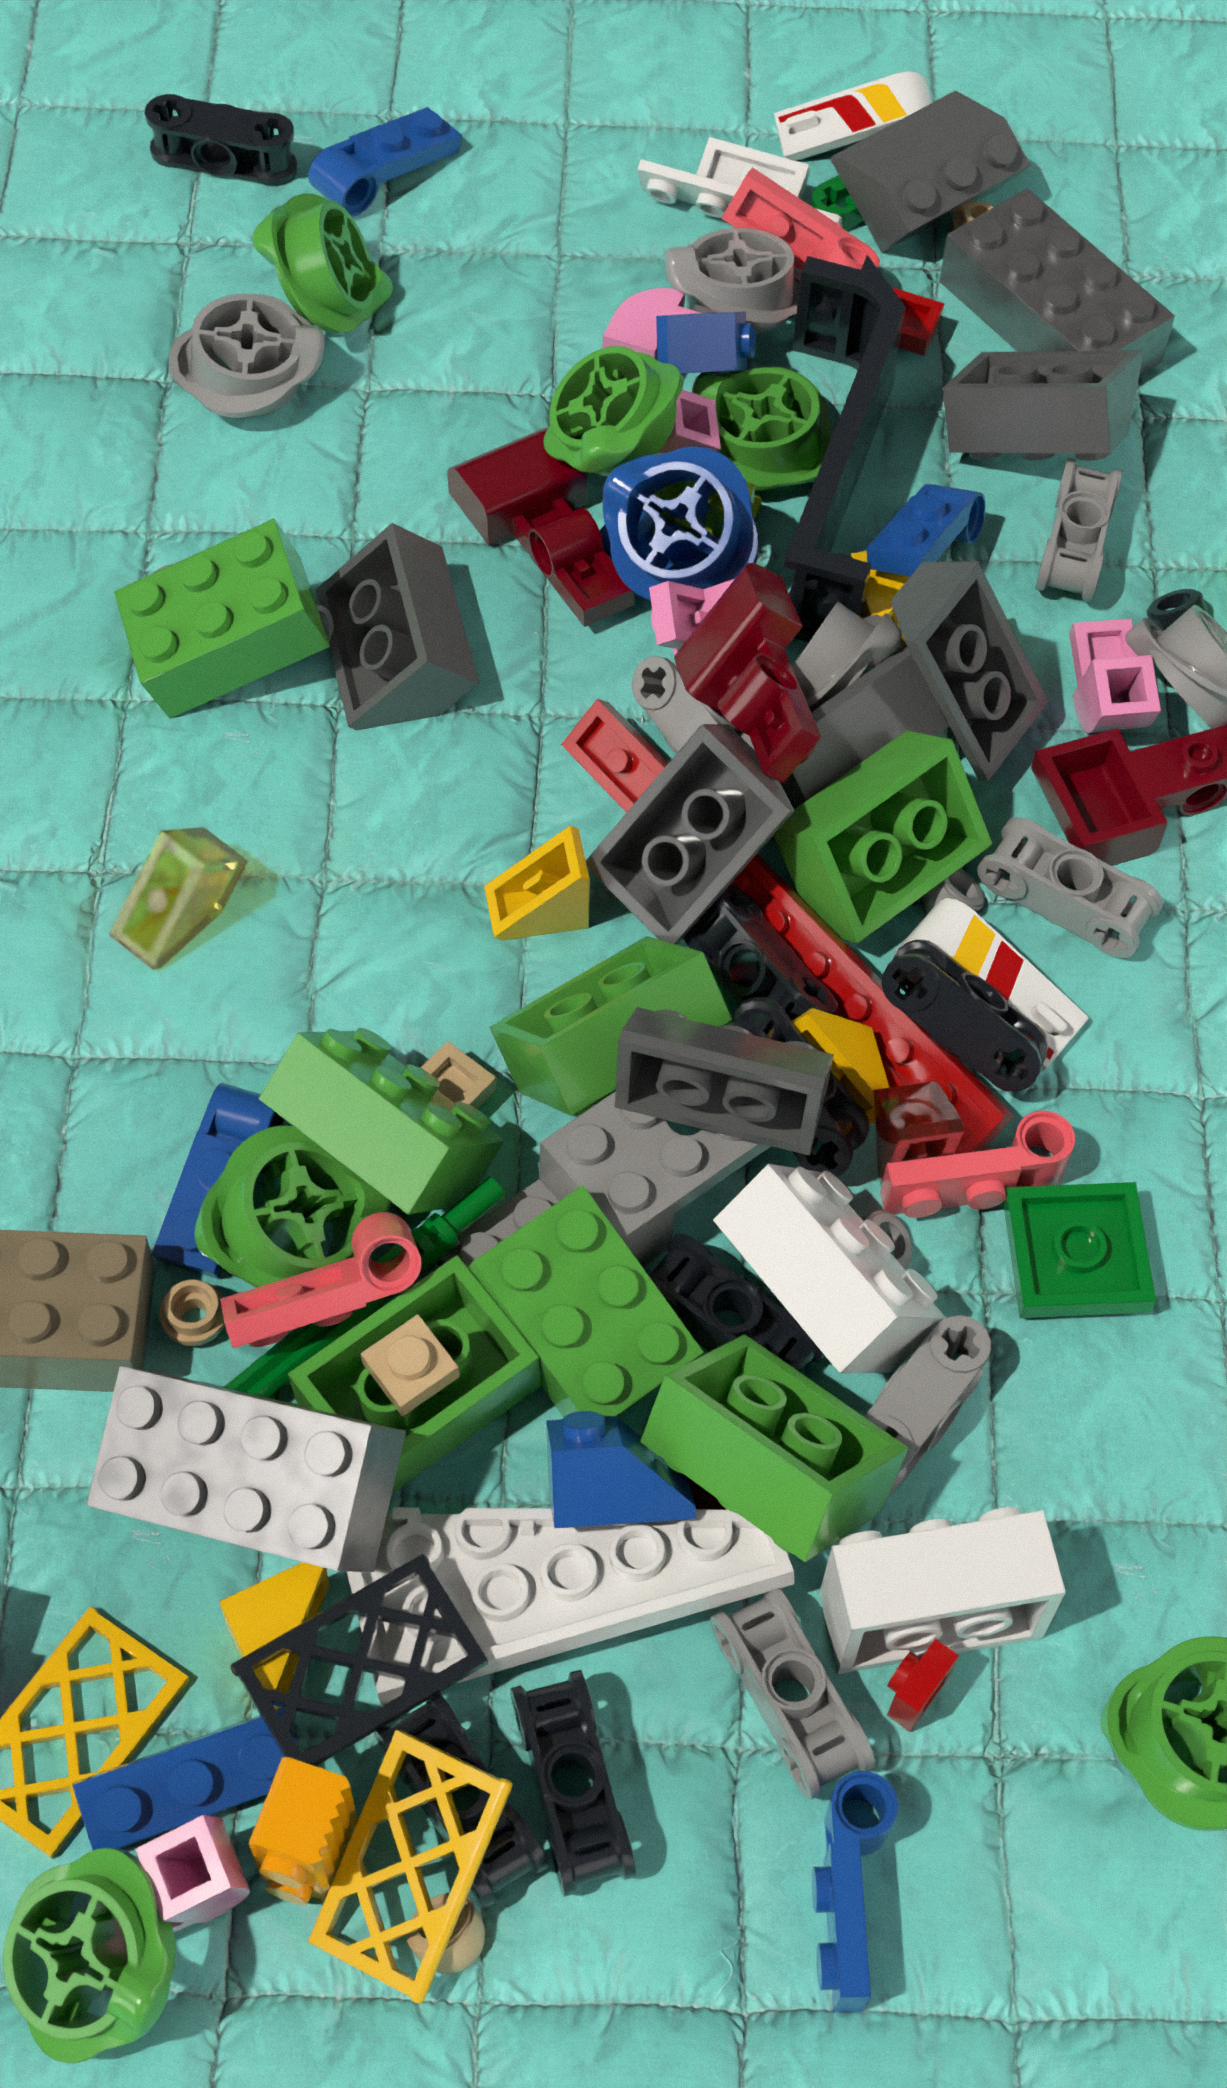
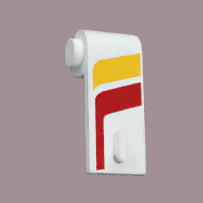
M906 71L776 112L774 116L784 158L797 161L863 140L933 103L925 77L917 72Z
M945 898L940 900L894 953L895 956L898 949L909 941L916 939L929 940L938 945L969 972L991 984L1008 1003L1032 1022L1038 1024L1045 1032L1049 1045L1047 1057L1041 1066V1072L1048 1068L1089 1019L1080 1008L969 906L956 899ZM915 967L913 971L907 973L906 977L911 982L916 983L925 976V973ZM1017 1047V1049L1026 1057L1027 1054L1022 1049Z

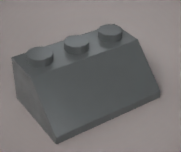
M956 90L830 158L881 253L954 214L957 209L964 205L976 202L1001 188L1030 166L1006 118Z
M1141 350L981 352L943 387L949 453H969V457L976 460L996 458L1002 453H1022V458L1026 460L1047 459L1056 453L1076 454L1077 459L1084 461L1099 460L1109 456L1129 433L1142 363Z
M391 523L316 589L318 602L329 610L333 618L334 629L330 638L329 649L348 727L362 730L439 716L479 684L442 546Z
M922 562L892 598L891 604L904 641L977 779L988 782L1049 701L979 562Z
M907 645L812 712L821 739L816 743L815 749L808 760L799 764L784 783L780 782L793 809H796L906 730L947 738L949 725Z
M702 724L587 858L586 865L659 940L677 945L793 814L794 809L780 782L763 773L755 750L729 725Z
M637 1007L623 1027L618 1041L615 1108L810 1156L828 1088L834 1055L818 1051L812 1045L800 1041L784 1043L755 1036L748 1030L738 1026L725 1025L718 1027L689 1020L681 1013L673 1010L662 1009L652 1011Z

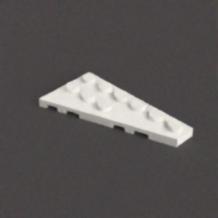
M393 1507L392 1514H387L374 1572L347 1571L353 1594L421 1554H425L428 1557L431 1569L488 1659V1665L457 1683L795 1584L794 1570L788 1553L779 1548L771 1537L737 1513L729 1510L696 1509V1519L554 1529L551 1508H465L461 1514H421L419 1508ZM417 1576L386 1593L382 1607L423 1616L428 1594ZM436 1609L434 1619L444 1621ZM358 1616L361 1631L363 1632L366 1617ZM378 1620L368 1658L409 1667L419 1630ZM430 1633L420 1670L437 1674L466 1656L455 1638ZM373 1674L381 1706L402 1695L405 1681Z

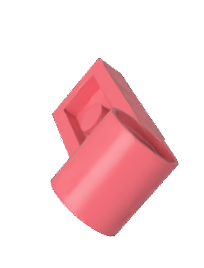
M753 167L746 174L721 219L735 228L762 230L783 239L793 250L794 267L802 271L807 256L861 270L868 255L877 268L880 265L879 257L867 244Z
M1035 1111L1026 1115L1020 1121L1011 1147L887 1163L880 1190L883 1209L893 1215L904 1213L911 1218L926 1217L935 1214L941 1208L968 1205L973 1209H988L1006 1200V1187L1058 1185L1063 1178L1074 1148V1130L1064 1117L1055 1112ZM1028 1147H1042L1053 1156L1042 1157L1036 1155Z
M381 1212L369 1215L357 1225L353 1232L352 1249L355 1257L220 1299L224 1323L232 1348L246 1344L251 1347L268 1346L283 1339L287 1335V1331L312 1323L317 1326L337 1324L349 1318L353 1314V1310L365 1307L367 1302L399 1293L410 1287L420 1273L421 1257L408 1224L401 1217L392 1213ZM396 1243L403 1247L400 1254L389 1262L379 1263L369 1259L373 1250L382 1244Z

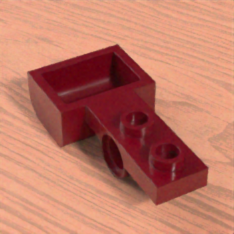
M548 427L450 467L447 471L449 494L486 543L490 546L515 536L584 627L634 605V592L621 580L615 570L613 561L604 551L602 536L594 518L588 510L581 507L588 504L587 472L579 471L563 460L554 459L546 452L544 436Z
M747 563L677 651L674 660L688 694L694 699L720 711L733 726L749 735L763 773L784 783L799 764L808 760L815 749L816 743L821 739L820 732L785 652V648L801 630L803 625L782 577L760 565Z
M1227 725L1133 751L1129 750L1119 729L1116 728L1036 750L1031 769L1068 843L1088 851L1101 861L1114 866L1149 856L1159 849L1168 824L1161 809L1177 805L1182 814L1197 815L1214 808L1227 797Z

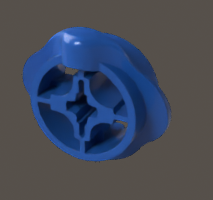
M684 447L672 452L638 457L619 465L608 475L603 488V517L610 539L613 565L621 580L639 596L651 601L649 587L666 581L706 589L735 579L747 563H757L758 532L751 511L749 488L740 470L721 453L705 447ZM687 481L696 482L693 488L687 486L682 494L675 499L662 500L654 496L658 491L671 484ZM715 491L718 492L721 498L725 515L724 528L720 540L714 537L705 526L706 516L712 507L708 501ZM642 511L648 514L655 522V534L649 543L653 549L646 559L641 551L638 540V525ZM663 512L673 519L676 517L680 520L687 519L691 527L701 538H696L689 532L674 531L670 527L671 524L660 513ZM689 550H698L708 555L700 563L686 569H664L668 562L675 563L684 552Z

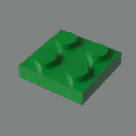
M1136 1182L1006 1187L1007 1198L1003 1205L1019 1318L1148 1313L1152 1311L1156 1298Z

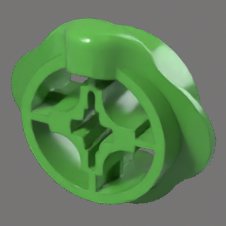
M311 193L296 195L290 198L284 205L276 207L257 225L253 232L252 242L254 248L270 264L275 266L281 287L293 309L301 317L323 331L333 334H344L355 330L360 323L371 318L392 294L393 284L390 277L375 262L371 261L365 240L356 222L349 212L335 201H329L322 196Z
M611 346L590 353L567 372L554 393L550 406V426L544 436L546 452L552 458L563 460L579 471L594 472L607 477L619 465L638 457L657 454L664 446L674 427L677 413L676 400L684 386L682 373L672 364L659 362L646 353L635 352L627 347Z
M771 366L725 374L702 372L697 376L692 387V393L715 400L721 450L718 452L736 465L746 482L756 484L755 490H768L781 486L815 482L835 429L830 422L827 405L822 394L810 380L790 369Z
M294 1126L270 1127L247 1138L231 1154L222 1174L209 1189L203 1200L195 1224V1243L198 1250L204 1256L216 1262L232 1275L257 1288L355 1257L352 1249V1235L357 1225L369 1215L381 1212L389 1213L392 1202ZM264 1173L267 1187L262 1190L264 1205L259 1209H254V1184L258 1174ZM328 1220H332V1245L327 1257H324L321 1243L326 1240L323 1224Z
M1217 1636L1197 1637L1177 1644L1159 1659L1128 1674L1116 1686L1103 1707L1101 1729L1118 1759L1140 1785L1147 1800L1159 1813L1172 1822L1189 1829L1218 1831L1227 1829V1784L1217 1782L1219 1771L1227 1766V1638ZM1184 1682L1202 1684L1201 1693L1193 1699V1702L1184 1699L1178 1704L1163 1701L1166 1690L1170 1685Z
M118 1848L96 1849L67 1865L57 1866L43 1872L28 1885L17 1903L6 1933L3 1948V1971L6 1986L14 2005L27 2021L36 2044L47 2056L63 2063H80L95 2057L107 2049L132 2043L145 2035L154 2026L165 2008L175 1964L173 1927L171 1922L162 1921L156 1905V1897L151 1879L142 1867L141 1862L134 1855ZM80 1892L91 1895L92 1897L87 1909L79 1911L75 1920L66 1921L72 1908L73 1898ZM111 1988L114 1990L106 2009L107 2013L104 2016H97L87 2012L92 1998L101 1996L104 1990Z

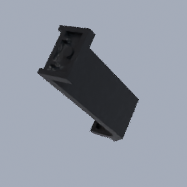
M868 255L861 270L807 256L800 277L792 350L842 363L857 370L784 559V567L795 570L794 581L789 595L803 625L794 639L808 643L837 602H840L863 618L871 563L853 559L845 554L831 553L893 388L906 310L903 302Z

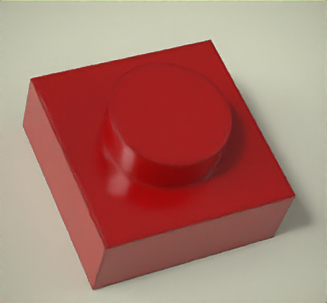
M893 288L906 307L899 348L925 356L942 320L945 304Z
M934 1639L922 1658L910 1651L887 1684V1687L896 1693L887 1716L911 1733L949 1679L959 1655L937 1639Z

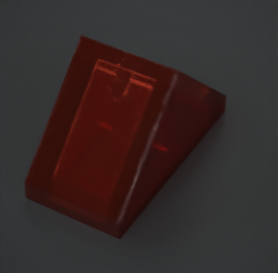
M937 1081L873 1090L877 1169L880 1184L883 1182L887 1163L954 1154L964 1133V1127L961 1117Z

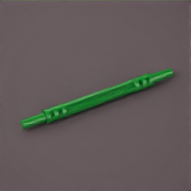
M489 1176L442 1216L433 1213L422 1225L412 1231L421 1257V1269L417 1279L430 1266L435 1265L447 1252L452 1251L460 1244L458 1238L460 1234L506 1197L505 1191L493 1177ZM399 1244L394 1245L377 1262L385 1263L395 1259L403 1247ZM398 1293L367 1302L365 1307L353 1310V1314L349 1318L337 1324L317 1326L312 1323L292 1330L226 1384L224 1388L271 1399L290 1383L289 1372L371 1316Z

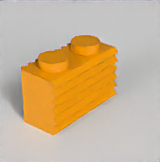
M282 1757L248 1843L252 1849V1856L256 1860L255 1863L257 1864L256 1867H258L257 1870L259 1871L260 1878L268 1881L266 1891L290 1903L304 1906L308 1905L310 1897L322 1901L326 1899L330 1889L329 1885L332 1884L336 1875L335 1871L338 1870L341 1863L340 1857L344 1855L347 1848L346 1843L351 1839V1829L356 1827L358 1822L351 1787L345 1776L290 1757Z

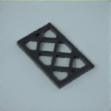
M421 1554L230 1665V1669L233 1675L240 1679L283 1756L318 1766L488 1665V1659L431 1569L428 1557L425 1554ZM417 1576L428 1594L423 1616L382 1607L386 1593ZM436 1609L444 1621L434 1619ZM350 1614L366 1617L356 1655L316 1645L319 1632ZM378 1620L419 1630L409 1667L368 1658ZM430 1633L455 1638L466 1656L437 1674L420 1670ZM282 1653L300 1656L289 1694L263 1688L253 1670ZM311 1659L352 1668L342 1707L301 1697ZM364 1672L405 1681L402 1695L372 1713L353 1710ZM274 1706L285 1708L282 1719ZM296 1711L337 1720L334 1735L301 1754L290 1735Z

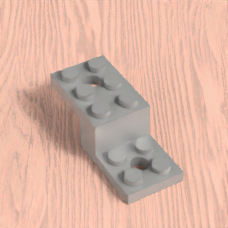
M614 1092L541 1141L540 1179L471 1225L458 1236L460 1244L452 1251L447 1252L436 1264L440 1267L458 1255L468 1268L478 1257L584 1185L644 1268L668 1251L667 1244L672 1239L676 1212L771 1146L704 1129L693 1135H680L669 1127L668 1120L615 1108Z

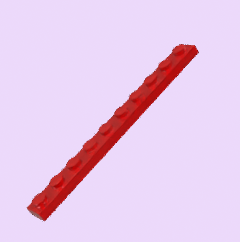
M600 699L593 703L561 744L626 813L668 764L609 702ZM757 854L731 884L741 888L754 899L764 917L784 941L793 948L796 955L814 977L831 991L838 1004L837 1011L833 1015L872 1027L889 1087L954 1154L983 1151L1013 1119L1014 1115L954 1054L941 1047L924 1028L888 1001L882 989V980Z

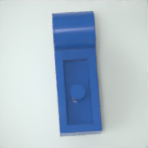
M426 107L352 135L348 140L325 148L313 160L309 168L308 180L310 185L329 201L339 203L351 216H357L367 210L373 203L380 183L458 153L462 134L443 120L440 115Z
M926 483L915 496H912L867 547V562L871 563V570L911 576L922 562H936L953 541L969 544L975 543L981 533L985 518L986 503L984 494L982 492Z
M220 1083L215 1088L199 1130L194 1138L153 1248L152 1256L157 1261L216 1279L219 1278L222 1267L204 1256L197 1248L194 1237L195 1224L207 1192L222 1174L234 1150L247 1138L261 1130L283 1126L284 1118L258 1099L261 1094L226 1083Z
M869 1771L850 1773L843 1777L834 1788L825 1814L826 1855L823 1860L824 1866H813L812 1869L814 1912L827 1913L829 1943L817 1944L819 1990H832L833 2013L863 2012L871 1998L861 1856L874 1853L885 1843L897 1816L898 1800L890 1783L882 1776ZM850 1800L866 1801L876 1809L880 1823L872 1828H858L845 1818L842 1805Z

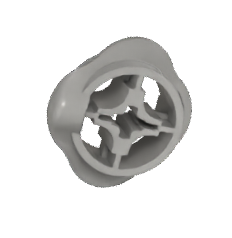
M729 228L708 233L688 246L672 247L666 251V278L674 288L686 294L687 309L700 313L746 311V323H753L755 334L769 331L796 316L801 273L794 270L793 250L780 237L757 229Z
M235 294L221 297L206 305L196 316L192 328L180 335L172 345L169 354V376L173 382L195 397L206 409L217 415L230 418H244L270 414L284 407L294 397L299 384L311 378L318 371L323 361L325 336L320 328L314 327L309 321L293 311L289 305L275 297L261 294Z
M840 602L836 603L792 666L811 713L858 680L867 665L877 666L895 652L900 645L902 635L899 627L887 613L883 616L871 615L863 619Z
M1193 605L1164 631L1153 621L1144 617L1127 632L1125 641L1137 656L1152 655L1153 661L1168 682L1212 728L1227 725V632L1216 620L1199 606Z

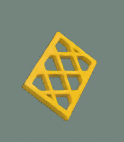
M89 1607L0 1718V1750L11 1748L14 1787L0 1789V1822L53 1859L83 1820L72 1787L73 1782L126 1764L190 1681L189 1677L101 1616L96 1608ZM91 1629L109 1641L112 1663L70 1670L69 1657ZM122 1651L133 1659L123 1661ZM151 1671L166 1682L146 1709L129 1712L125 1675ZM113 1677L117 1715L75 1722L72 1685ZM60 1687L64 1724L22 1732L21 1718L41 1692L45 1689ZM119 1729L120 1743L97 1772L81 1774L77 1736ZM65 1739L69 1777L27 1784L23 1746ZM70 1791L72 1805L49 1835L30 1822L28 1799ZM16 1801L17 1812L5 1803Z
M396 1730L308 1943L404 1993L413 2002L423 2003L513 1786L512 1782L505 1778L499 1779L402 1730ZM409 1753L425 1762L433 1787L398 1801L394 1783L406 1754ZM444 1771L455 1777L446 1780ZM472 1784L490 1793V1797L476 1830L464 1834L451 1793ZM437 1799L450 1841L416 1855L403 1813ZM389 1820L401 1862L368 1875L363 1858L377 1824ZM455 1853L460 1870L446 1904L434 1910L420 1867ZM406 1873L419 1916L385 1930L372 1887ZM357 1894L370 1937L351 1944L332 1933L346 1899ZM423 1928L428 1948L414 1978L397 1968L389 1942ZM375 1949L377 1957L367 1953V1951Z

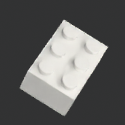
M767 1164L713 1221L839 1373H892L924 1342L935 1326L946 1318L933 1303L938 1298L937 1293L919 1273L912 1269L906 1271L891 1254L895 1249L893 1241L873 1221L868 1219L863 1221L848 1204L853 1199L851 1192L835 1175L828 1171L822 1173L806 1170L800 1166L791 1168Z
M1003 1507L989 1511L980 1516L979 1521L952 1526L951 1521L948 1519H933L913 1526L909 1533L882 1538V1534L879 1531H862L846 1536L840 1541V1545L832 1546L819 1596L837 1674L900 1664L910 1651L922 1658L934 1639H937L955 1653L1042 1639L1066 1591L1044 1511L1021 1514V1510L1017 1507Z

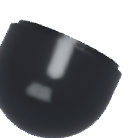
M1181 589L1157 598L1150 604L1146 614L1148 619L1164 631L1193 605L1199 606L1206 612L1207 608L1201 592L1194 589Z

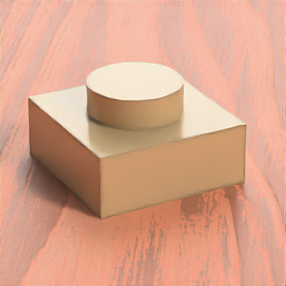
M449 1041L421 1067L440 1082L438 1091L455 1104L456 1102H464L478 1109L496 1090V1077Z
M418 1314L360 1353L363 1365L402 1417L460 1377L459 1367Z

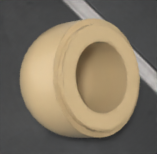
M450 1893L432 1898L433 1909L444 1906ZM468 1897L436 1973L454 1974L470 1967L482 1952L485 1942L484 1923L479 1912ZM418 1910L415 1912L411 1919L419 1916ZM423 1928L406 1935L408 1945L420 1962H422L428 1948Z

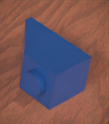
M746 311L656 316L658 361L676 366L681 373L747 369V358H753L755 355V328L753 323H746Z
M578 1411L566 1415L561 1420H546L549 1499L554 1529L696 1519V1506L688 1477L671 1469L660 1456L640 1442L642 1437L617 1416L604 1417L592 1411Z

